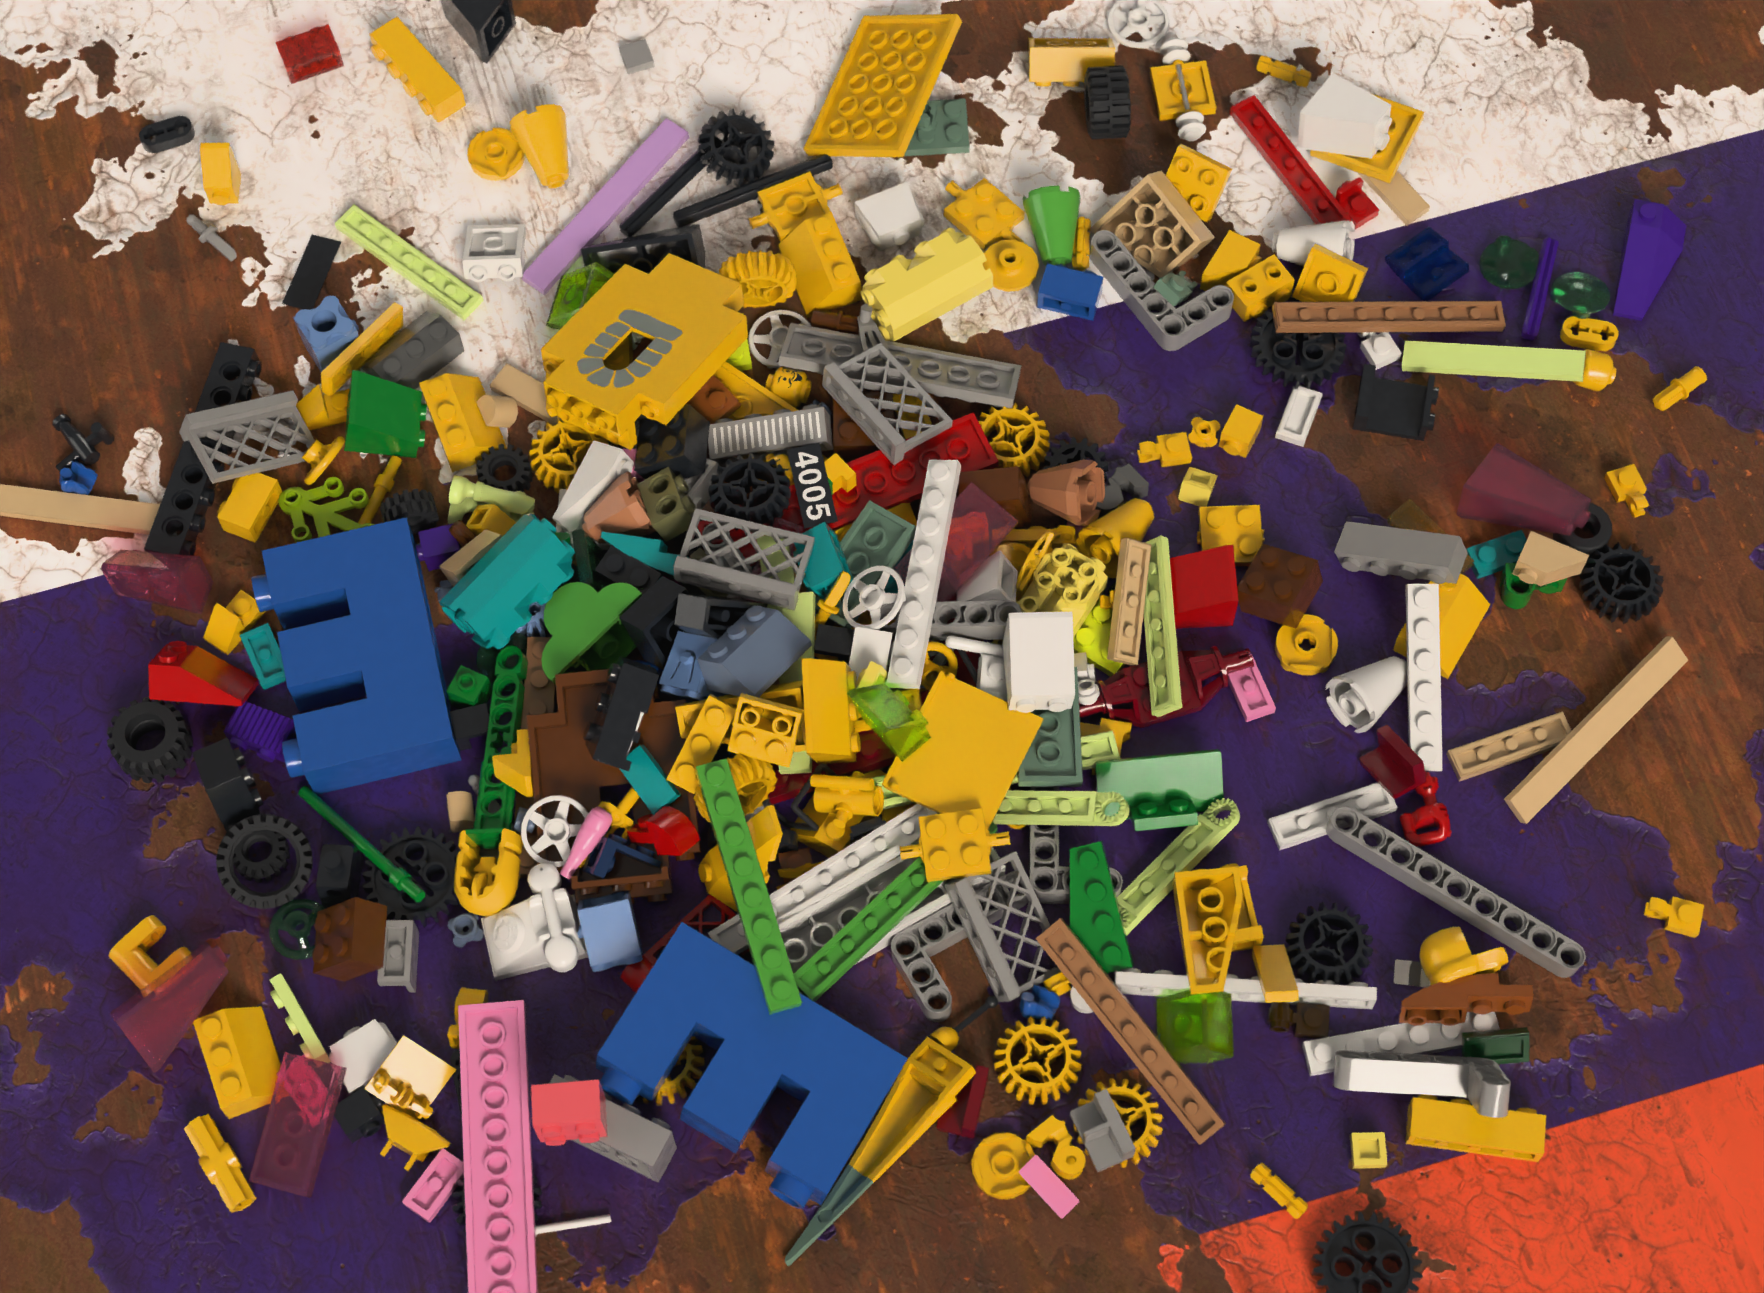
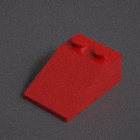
M184 641L169 642L148 664L149 699L242 706L258 686L257 678L198 646L187 645Z

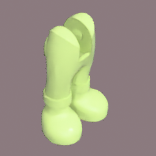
M454 475L449 492V503L451 504L448 524H453L458 520L462 521L464 515L468 512H474L477 505L495 504L517 522L524 514L529 515L531 513L534 515L535 499L521 491L514 492L499 489L479 481L475 484L465 477Z

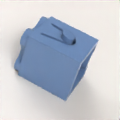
M327 296L317 308L300 310L293 317L305 348L321 372L359 336L358 325L354 319L351 320L336 296Z
M678 631L659 684L662 685L660 691L677 700L685 699L687 703L706 700L710 694L716 697L729 695L707 689L697 660L718 639Z
M629 891L614 892L602 897L579 900L577 911L581 925H579L578 937L579 939L584 938L590 967L593 972L603 971L618 965L633 964L643 960L641 939Z

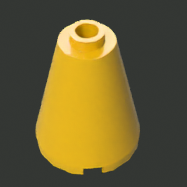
M554 104L535 106L537 112L527 114L526 110L521 111L510 120L513 135L541 184L548 186V188L563 186L565 180L569 178L565 112L560 105Z
M1134 498L1082 528L1077 534L1079 535L1078 538L1075 540V546L1079 553L1088 558L1093 557L1102 561L1106 566L1104 573L1108 578H1116L1121 539L1130 538L1142 542L1154 520L1151 505L1145 500Z

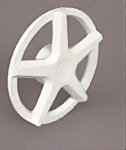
M1129 0L1117 1L1111 7L1107 17L1109 32L1116 43L1132 48H1153L1164 39L1170 27V17L1166 8L1158 0L1147 1L1156 4L1162 10L1163 15L1160 16L1149 15L1146 11V0H1138L1136 9H1133L1130 13L1117 9L1119 5ZM1113 15L1127 23V26L1119 34L1114 29L1112 23ZM1165 22L1162 32L1156 38H1153L1149 26ZM1134 32H1139L1146 42H1133L1125 38Z
M775 310L764 314L755 321L750 329L748 341L753 356L759 362L770 369L781 367L778 365L779 362L777 360L789 328L782 325L779 315L793 316L802 322L800 325L811 326L800 314L789 310ZM770 317L772 325L770 334L755 335L754 333L758 325ZM754 343L772 346L768 359L759 354Z
M874 566L859 573L849 584L843 598V613L847 622L854 628L856 626L880 630L881 627L888 624L898 613L903 601H906L904 583L901 576L887 566ZM883 571L876 585H866L860 580L868 573ZM890 575L896 580L898 593H886L884 591ZM854 587L860 593V604L851 611H848V598ZM895 603L888 615L880 620L881 606L883 604ZM868 610L870 611L872 624H859L853 618Z
M553 795L540 799L528 809L521 825V838L526 851L534 860L539 863H549L555 867H563L570 854L568 838L577 836L582 826L581 824L567 823L569 803L575 806L584 818L588 815L587 810L578 801L567 796ZM560 801L553 819L535 812L539 806L547 802ZM529 819L544 831V834L531 847L526 832ZM551 844H554L563 861H548L537 854Z

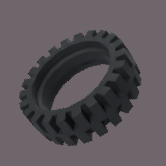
M273 814L253 815L236 823L223 837L217 852V872L223 887L240 903L261 909L278 907L290 902L306 886L313 866L311 846L303 831L288 819ZM271 830L279 832L289 839L295 849L297 858L295 873L290 881L277 891L266 893L252 891L244 886L234 873L232 860L235 848L245 836L254 831Z

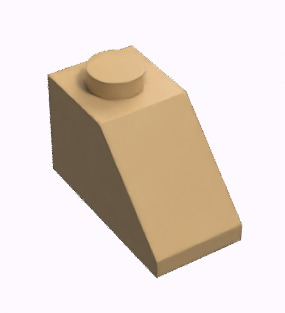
M1531 531L1512 574L1518 576L1525 583L1543 586L1581 574L1589 555Z

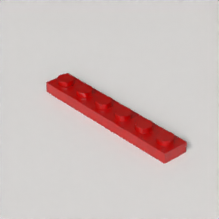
M1255 95L1230 108V115L1315 224L1344 220L1351 221V217Z

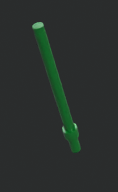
M303 786L299 790L298 795L389 877V882L396 889L405 891L416 902L424 899L425 892L412 881V876L402 867L397 868L308 786Z

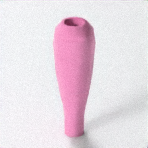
M598 806L592 808L576 836L568 859L560 871L562 876L571 879L579 865L598 845L612 823V814Z

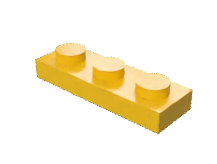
M712 694L708 696L666 780L692 794L696 793L695 790L700 785L695 767L713 761L734 720L737 707Z

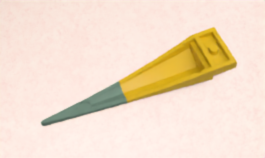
M926 1037L907 1059L879 1113L849 1164L818 1212L785 1257L784 1262L787 1266L791 1265L957 1101L955 1096L976 1074L971 1064L931 1038Z

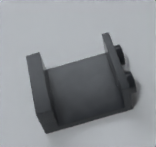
M1364 364L1360 377L1353 429L1424 441L1427 430H1433L1435 413L1430 412L1431 404L1436 405L1439 387H1434L1435 375L1429 374L1427 384L1424 386L1375 378L1376 365Z

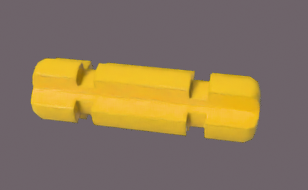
M1261 55L1256 66V70L1264 74L1270 72V76L1290 83L1296 81V85L1301 87L1308 86L1312 74L1310 71L1302 68L1299 71L1296 66L1279 60L1273 62L1272 58Z
M1082 216L1077 220L1073 248L1074 257H1072V267L1079 271L1089 268V256L1087 255H1090L1091 233L1089 231H1091V221Z
M1264 1163L1258 1164L1252 1170L1250 1177L1258 1185L1262 1184L1264 1186L1263 1190L1282 1207L1286 1206V1211L1295 1219L1301 1217L1307 1210L1308 1204L1300 1196L1296 1198L1294 1196L1295 1192L1276 1174L1274 1176L1270 1174L1272 1170Z

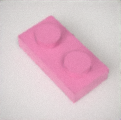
M1254 658V667L1228 674V683L1246 722L1275 713L1276 710Z
M444 1148L441 1149L403 1199L402 1203L431 1223L457 1188V1180H463L464 1162Z

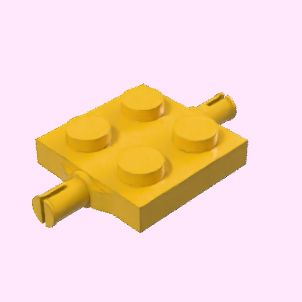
M811 172L759 191L758 199L764 213L748 218L749 224L753 230L768 223L774 229L781 242L804 220L831 212L827 205V200L843 195L839 183L822 189L815 182Z
M983 178L967 190H963L953 180L947 184L945 190L953 195L956 200L944 208L943 216L966 236H972L983 251L993 243L1001 240L1013 239L1023 242L1012 230L1024 220L1025 212L987 179Z
M983 808L919 817L921 833L918 841L919 844L900 846L901 860L921 857L925 865L927 882L991 874V847L1011 845L1009 831L989 833L985 825Z

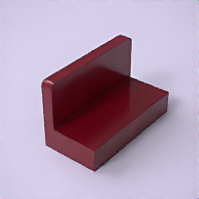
M1387 724L1377 729L1379 747L1360 757V764L1396 799L1426 782L1424 763Z
M976 1065V1074L955 1096L957 1101L938 1119L936 1126L938 1131L972 1139L975 1138L989 1077L988 1067Z

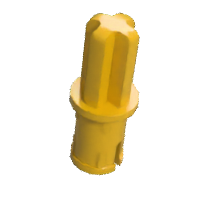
M1695 366L1679 379L1671 380L1667 388L1654 396V407L1665 411L1680 399H1687L1691 391L1707 381L1706 373L1700 367Z

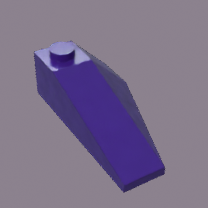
M1635 199L1627 217L1613 316L1642 321L1673 265L1682 253L1686 224L1664 204Z

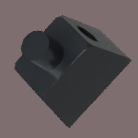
M323 844L316 881V888L323 909L354 897L358 898L364 854L355 846ZM334 891H338V892H340L341 894H340V895H333V892H334Z

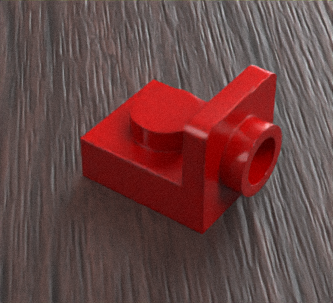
M1361 177L1342 183L1338 187L1336 200L1351 217L1355 229L1377 217L1379 213L1378 207L1362 190L1364 181Z

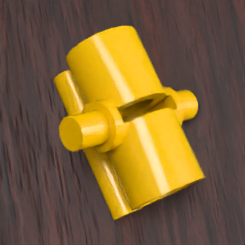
M854 771L851 777L812 774L810 778L811 787H815L813 797L815 810L821 813H834L836 816L833 824L836 827H845L847 820H850L853 815L878 817L883 810V789L880 786H874V779L864 778V775L859 771Z

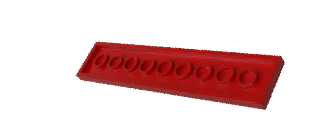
M974 412L953 420L952 427L905 452L904 459L895 465L891 463L881 450L846 463L856 473V486L848 493L841 487L832 495L838 522L828 523L827 525L834 531L854 523L869 500L887 510L902 503H910L922 498L929 460H958L961 464L960 472L997 468L999 461ZM795 484L789 486L791 497L788 510H783L782 519L774 518V524L771 527L802 534L813 527L804 528ZM705 520L699 522L697 529L701 535L704 528L713 522ZM732 529L729 531L730 537L734 542L746 537L742 529L737 531ZM714 539L710 543L720 544L723 540ZM751 543L738 548L745 559L757 553ZM794 543L789 545L790 551L796 549ZM760 560L750 564V566L759 564Z

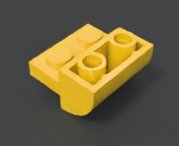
M741 693L738 699L727 751L736 754L740 753L744 756L789 768L801 728L804 710Z

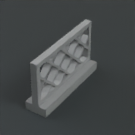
M882 343L838 366L834 362L824 366L822 386L893 465L904 459L905 452L949 429L953 425V420ZM880 355L886 362V366L870 365L868 362L870 359ZM850 370L863 372L861 380L848 378L845 373ZM866 373L884 375L883 382L865 381ZM887 376L900 377L904 381V385L886 384ZM863 389L881 391L880 398H867L863 394ZM884 392L902 394L901 402L883 400ZM905 395L918 397L922 401V406L904 404ZM881 408L899 411L898 419L884 417L881 414ZM902 411L920 414L919 423L901 420ZM923 415L937 417L940 422L936 425L922 423ZM899 428L915 430L917 434L906 441L899 434Z
M294 391L186 414L179 430L183 441H190L212 484L305 462L302 459L305 452L294 449L291 445L295 439L306 444L309 448L315 441L296 407L298 398ZM291 417L296 426L295 431L279 424V420ZM261 424L270 428L271 431L267 437L252 430V427ZM234 430L245 436L242 443L226 437V432ZM274 431L290 437L289 444L285 445L272 439ZM208 437L218 442L215 449L203 445L199 438ZM248 437L265 444L261 452L245 445ZM222 443L238 450L235 458L219 452L220 444ZM267 446L283 452V457L274 458L265 454ZM242 452L258 460L255 464L248 465L239 461L238 457ZM215 458L230 465V469L217 473L212 463L213 459Z
M695 508L680 555L676 557L673 566L675 581L795 610L798 602V593L815 543V537ZM700 520L713 522L716 530L702 536L697 527ZM734 528L742 529L746 537L731 543L726 532ZM721 535L727 546L712 553L706 542ZM764 535L772 537L776 544L761 550L756 539ZM794 542L806 545L804 552L793 558L785 548ZM751 543L757 553L742 560L736 549ZM699 545H702L708 555L700 560L687 558L689 551ZM781 550L787 561L772 567L766 556ZM731 552L738 562L730 567L720 566L717 559ZM761 559L767 571L759 575L750 573L747 566ZM792 567L796 574L794 584L781 581L777 573Z
M1016 851L990 863L991 871L994 870L992 876L984 874L962 877L944 885L998 1002L1011 1001L1021 996V993L1029 990L1034 985H1038L1061 972L1058 966L1050 970L1040 967L1039 963L1044 949L1037 941L1025 937L1030 920L1039 923L1042 933L1050 927V924ZM1009 861L1015 871L1012 883L998 878L1001 866ZM978 877L989 880L990 883L986 896L977 895L970 881ZM996 883L1010 888L1006 905L991 900ZM1016 891L1026 894L1029 901L1026 913L1011 908ZM989 905L1004 910L999 927L990 924L986 917ZM1010 913L1024 918L1019 934L1005 929ZM1003 934L1017 939L1012 956L1003 953L1000 947ZM1023 942L1037 947L1033 963L1019 959ZM1017 963L1031 968L1027 982L1019 986L1013 975ZM1037 971H1039V972L1042 973V974L1036 976Z

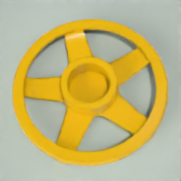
M1046 531L1027 556L1016 582L1017 592L1022 593L1030 586L1033 581L1034 571L1047 553H1052L1054 550L1052 548L1055 535L1053 531ZM1046 539L1042 549L1039 550L1038 547ZM1025 571H1027L1028 574L1026 575L1025 579L1022 581V578H1023V576H1024V573H1025Z

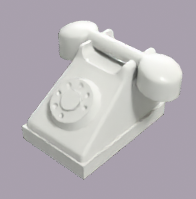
M540 863L530 870L528 883L535 895L503 909L497 914L481 918L495 981L548 967L557 972H567L574 968L578 960L588 957L584 938L579 939L578 929L581 924L574 894L570 895L564 888H560L561 877L557 868L552 864Z

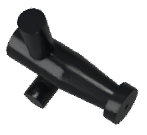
M61 414L53 420V427L57 431H61L69 446L74 450L55 466L59 472L63 468L71 469L72 461L79 462L82 460L86 465H93L100 458V453L94 446L101 441L106 445L114 442V436L99 422L91 425L93 433L85 437L82 432L71 424V419L68 415Z

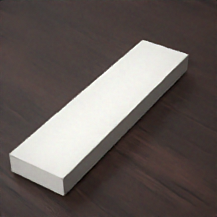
M1377 782L1268 819L1267 823L1280 851L1327 835L1326 827L1332 813L1339 807L1347 806L1353 808L1372 820L1395 812L1397 805L1394 798ZM1336 821L1340 829L1350 827L1346 821Z

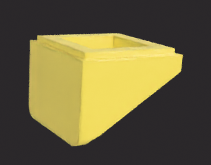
M1189 467L1182 481L1178 499L1200 507L1207 506L1217 480V475Z

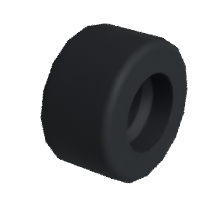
M1582 501L1572 503L1563 509L1553 529L1554 541L1588 554V558L1596 550L1601 552L1612 535V523L1609 515L1601 507ZM1583 525L1589 528L1594 536L1589 539L1581 538L1572 531L1571 527Z

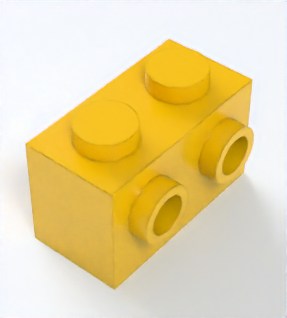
M1273 254L1227 281L1226 286L1234 294L1232 308L1245 322L1252 317L1258 318L1263 315L1274 302L1287 301L1292 295L1295 279Z
M261 473L236 478L227 501H223L218 509L217 518L223 530L256 543L283 492L278 480Z

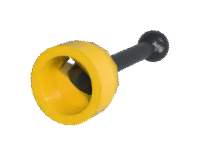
M993 995L988 996L985 1004L954 1029L951 1027H940L930 1034V1038L947 1050H954L959 1040L958 1033L987 1009L995 1008L998 1005V999Z

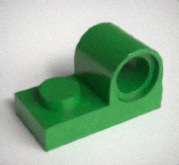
M1505 563L1500 575L1501 600L1509 608L1521 609L1528 604L1534 590H1540V592L1546 594L1562 592L1567 578L1543 586L1528 584L1512 574L1516 563ZM1512 587H1519L1524 593H1518Z

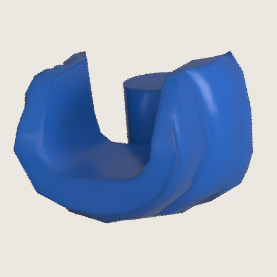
M72 461L71 469L63 468L60 470L59 482L61 490L67 493L89 495L98 475L92 469L85 468L82 463Z
M1034 985L1032 993L1024 992L1021 995L1019 1006L1021 1015L1026 1019L1033 1017V1019L1041 1020V1018L1045 1017L1051 1021L1059 1007L1060 998L1056 993L1050 992L1044 987Z

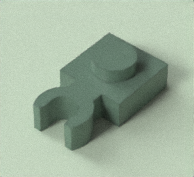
M1180 271L1177 275L1171 272L1161 277L1153 286L1174 307L1185 301L1197 286L1196 281L1191 283L1184 278L1185 271Z

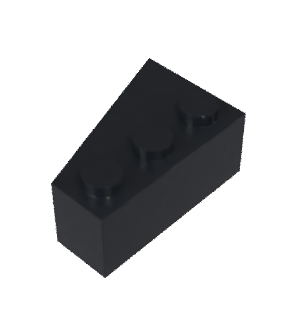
M679 593L674 625L687 633L719 639L753 605L767 608L768 604L740 598Z
M619 656L616 664L612 663L606 676V681L609 684L605 693L601 692L595 704V710L598 712L594 722L587 724L583 735V740H586L585 744L593 760L629 772L632 762L626 758L632 742L638 743L641 735L637 730L644 713H648L659 678L655 668Z

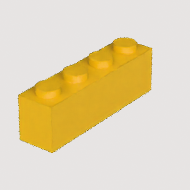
M398 17L393 18L370 33L373 45L370 49L378 61L383 60L387 64L386 67L390 75L395 80L399 78L403 82L402 85L406 93L411 98L415 96L418 99L420 108L427 116L432 115L439 123L466 105L462 88Z
M1418 1095V1098H1412L1408 1106L1406 1144L1538 1162L1544 1155L1546 1115L1537 1114V1111L1531 1108H1518L1517 1111L1508 1110V1116L1487 1117L1479 1114L1468 1100L1452 1099L1451 1102L1438 1101V1098L1433 1095Z

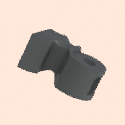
M1129 463L1123 467H1117L1112 477L1108 478L1107 486H1105L1103 503L1097 502L1095 508L1101 510L1098 518L1123 505L1122 491L1128 492L1133 499H1141L1148 496L1149 483Z

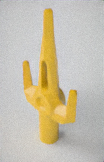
M630 788L617 807L604 801L599 804V807L612 814L611 829L604 837L608 838L609 833L613 834L620 827L625 829L621 837L627 840V831L634 826V821L626 814L640 797L635 789ZM586 857V859L579 865V868H582V867L584 866V864H585V862H586V860H587V857Z

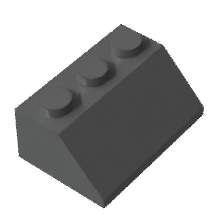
M426 311L392 337L361 368L367 374L416 389L420 386V382L431 378L463 353L464 348L460 334L441 315Z

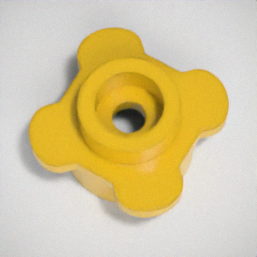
M1201 417L1193 418L1191 421L1193 428L1192 432L1188 435V440L1199 447L1215 446L1217 444L1216 433L1220 430V423L1216 420L1205 421ZM1206 430L1207 433L1203 434L1201 431Z

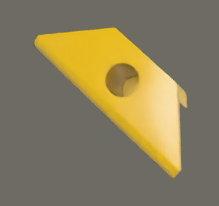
M387 1104L382 1106L389 1139L380 1153L383 1157L386 1156L392 1145L411 1156L404 1167L405 1170L409 1171L416 1159L423 1162L429 1152L449 1147L450 1142L431 1127Z

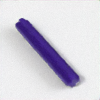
M1549 237L1544 238L1541 245L1521 333L1522 338L1531 341L1537 339L1559 244L1556 239Z

